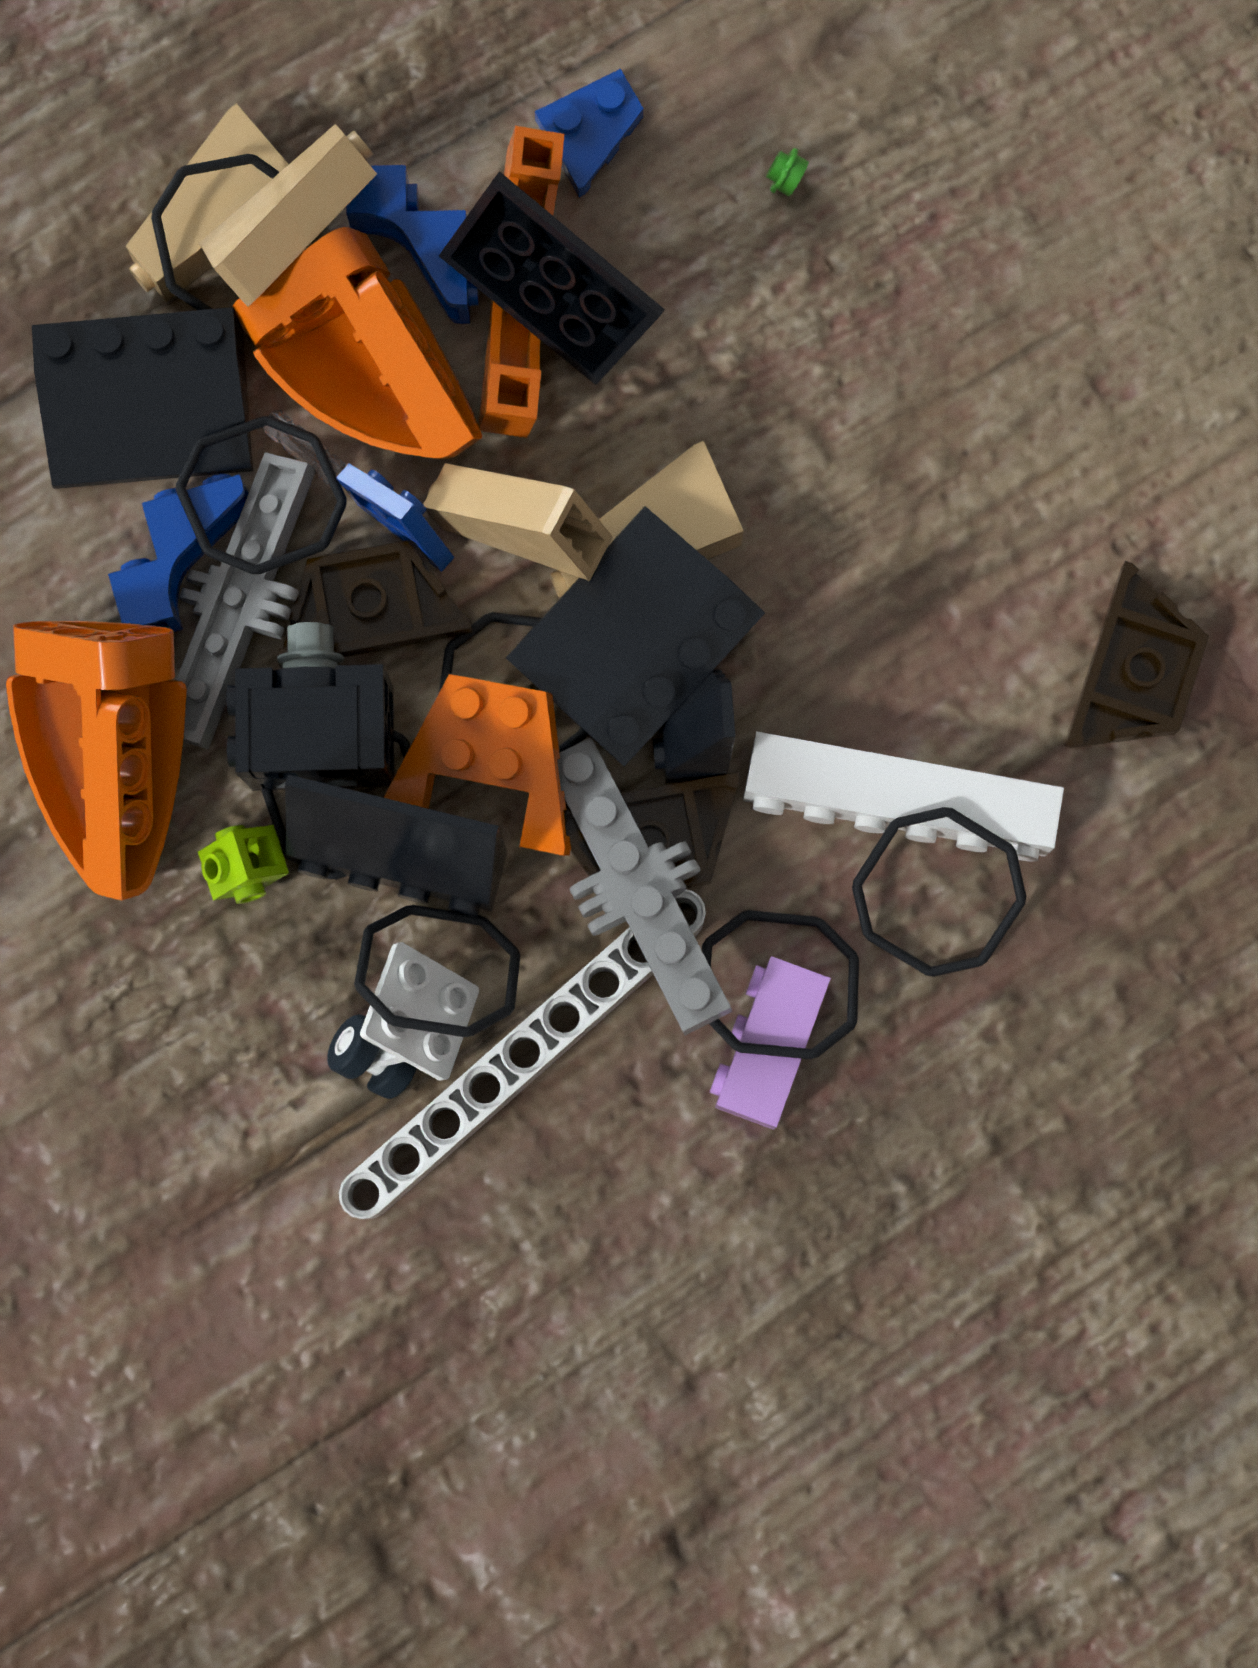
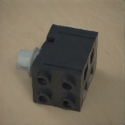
M302 622L289 625L287 627L288 652L277 657V662L282 666L281 669L273 670L272 667L236 668L235 684L227 686V711L229 716H235V736H228L227 761L229 767H235L237 776L252 791L263 790L264 787L271 790H285L288 775L341 788L370 787V785L372 787H389L395 777L394 687L383 664L341 665L344 662V656L334 653V627L329 624Z

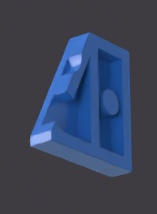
M619 69L535 111V121L540 130L565 134L561 167L578 197L588 192L591 188L592 179L604 163H610L619 151V145L623 138L630 136L641 122L644 108L622 70Z
M350 463L336 477L360 508L383 524L401 541L408 540L409 542L412 540L429 559V563L442 572L453 560V554L423 517L427 510L426 507L410 492L403 490L400 494H397L393 491V486L375 470L371 469L366 474Z

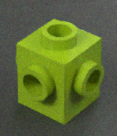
M235 825L222 829L215 833L216 841L198 851L202 864V873L208 883L213 900L234 897L236 904L257 900L266 895L265 887L289 874L274 825L245 828L244 825Z

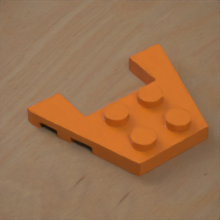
M449 674L384 798L429 809L436 774L528 792L529 798L519 847L570 856V836H566L564 810H566L565 794L561 790L557 762L560 759L552 693Z

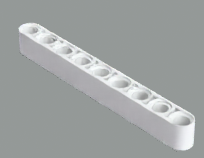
M686 889L674 898L677 904H688L695 911L696 920L689 927L694 937H696L703 927L706 915L705 904L699 895ZM630 927L351 1172L342 1182L339 1190V1200L344 1211L350 1216L359 1219H373L384 1214L653 975L648 963L636 962L628 953L630 943L635 940ZM602 971L612 973L619 981L617 991L610 997H597L589 989V982L593 975ZM560 1006L573 1007L580 1015L578 1025L570 1032H558L550 1025L551 1014ZM523 1040L533 1041L540 1048L538 1061L528 1068L517 1067L511 1061L512 1048L516 1043ZM482 1075H492L500 1082L499 1095L490 1103H479L472 1096V1085ZM442 1110H453L460 1118L459 1130L451 1138H438L432 1129L433 1118ZM403 1145H413L419 1152V1165L412 1173L401 1175L393 1166L392 1158L394 1152ZM363 1180H371L379 1189V1199L373 1208L364 1211L355 1205L352 1194L358 1183Z

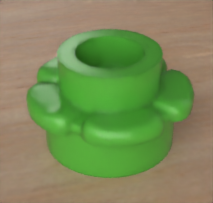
M792 149L788 155L780 151L771 164L766 178L773 181L770 187V191L773 194L778 190L789 197L803 177L809 161L797 155L798 149Z

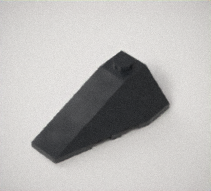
M714 669L663 724L662 738L653 739L655 770H665V784L681 783L728 774L736 736L732 683L728 677H725V673H722V669Z

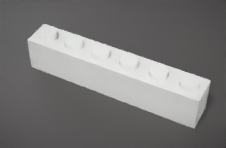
M756 731L743 801L753 803L755 811L766 814L782 815L784 809L804 812L803 818L815 823L833 824L835 818L854 821L855 829L869 833H884L885 828L888 827L890 822L898 817L942 807L953 808L1011 843L1017 851L1018 860L1034 862L1038 861L1039 856L1045 857L1055 848L1064 788ZM948 817L898 829L906 831V838L918 842L934 843L937 837L957 840L956 847L967 851L986 852L988 846L995 847Z

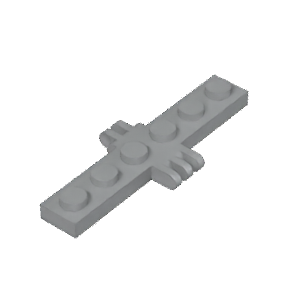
M264 453L226 553L255 565L284 555L316 472L309 463ZM222 562L220 567L210 565L208 573L189 570L186 580L202 588L200 592L182 588L179 596L180 600L195 605L192 612L200 616L176 680L184 682L187 688L183 742L209 749L227 703V686L235 682V669L240 668L253 633L277 639L282 638L285 628L277 623L269 622V618L272 616L288 620L292 609L276 603L277 597L295 602L299 591L294 587L274 581L278 568L263 574H250Z
M592 737L560 752V759L557 762L561 790L564 791L565 801L601 870L577 882L569 889L575 900L581 899L593 892L595 893V897L583 902L578 907L584 918L590 917L602 910L605 912L604 915L588 924L591 934L593 936L599 935L627 921L685 1036L731 1013V1006L674 898L686 890L683 881L696 875L701 870L695 859L675 867V862L687 857L691 853L687 842H680L666 849L663 842L647 846Z

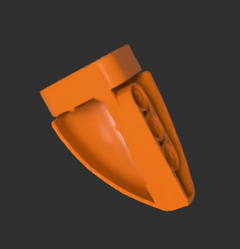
M341 227L327 233L306 248L249 307L240 298L233 304L232 307L234 308L235 315L257 348L253 354L267 374L304 409L338 431L371 446L402 454L435 459L455 457L482 439L481 430L466 396L426 319L406 284L399 279L389 282L388 278L391 273L366 233L350 227Z
M32 621L17 623L13 625L15 672L18 675L10 676L7 679L6 688L15 740L24 772L37 804L51 833L66 857L93 892L121 901L138 896L149 888L154 878L172 816L180 773L187 688L184 682L172 680L175 678L174 630L151 625L95 621Z

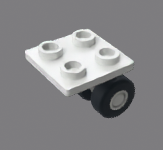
M399 942L391 947L374 994L395 1016L467 1027L479 988L405 943ZM370 1005L366 1016L354 1015L340 1026L329 1046L327 1062L332 1071L347 1079H355L365 1071L371 1073L372 1076L367 1084L368 1090L381 1097L392 1099L400 1095L407 1088L417 1069L439 1081L449 1079L463 1037L392 1026Z

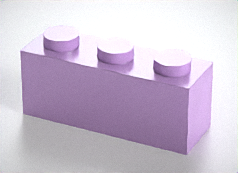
M771 956L766 968L756 965L746 991V995L755 998L748 1017L738 1014L732 1033L740 1042L806 1048L831 978ZM735 1051L730 1066L720 1063L709 1093L719 1096L715 1108L774 1130L777 1128L801 1059L747 1054Z

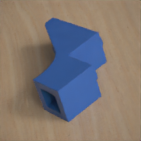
M406 165L371 166L377 175L346 206L350 228L366 234L389 238L403 246L413 258L448 318L457 324H470V306H479V289L439 257V254L467 217L466 210L419 211L418 184H409Z
M229 474L214 475L205 479L201 486L187 490L211 547L238 522L249 492L240 474L236 476ZM171 488L158 492L153 500L142 503L157 560L150 561L146 558L131 560L124 563L120 567V571L109 573L108 576L121 623L165 627L176 632L183 630L178 609V596L182 580L187 571L205 553L199 545L176 493V488Z

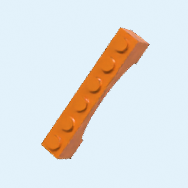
M515 125L506 152L504 175L551 215H554L558 184L561 176L565 134ZM491 300L479 428L483 432L527 438L537 419L541 380L540 339Z

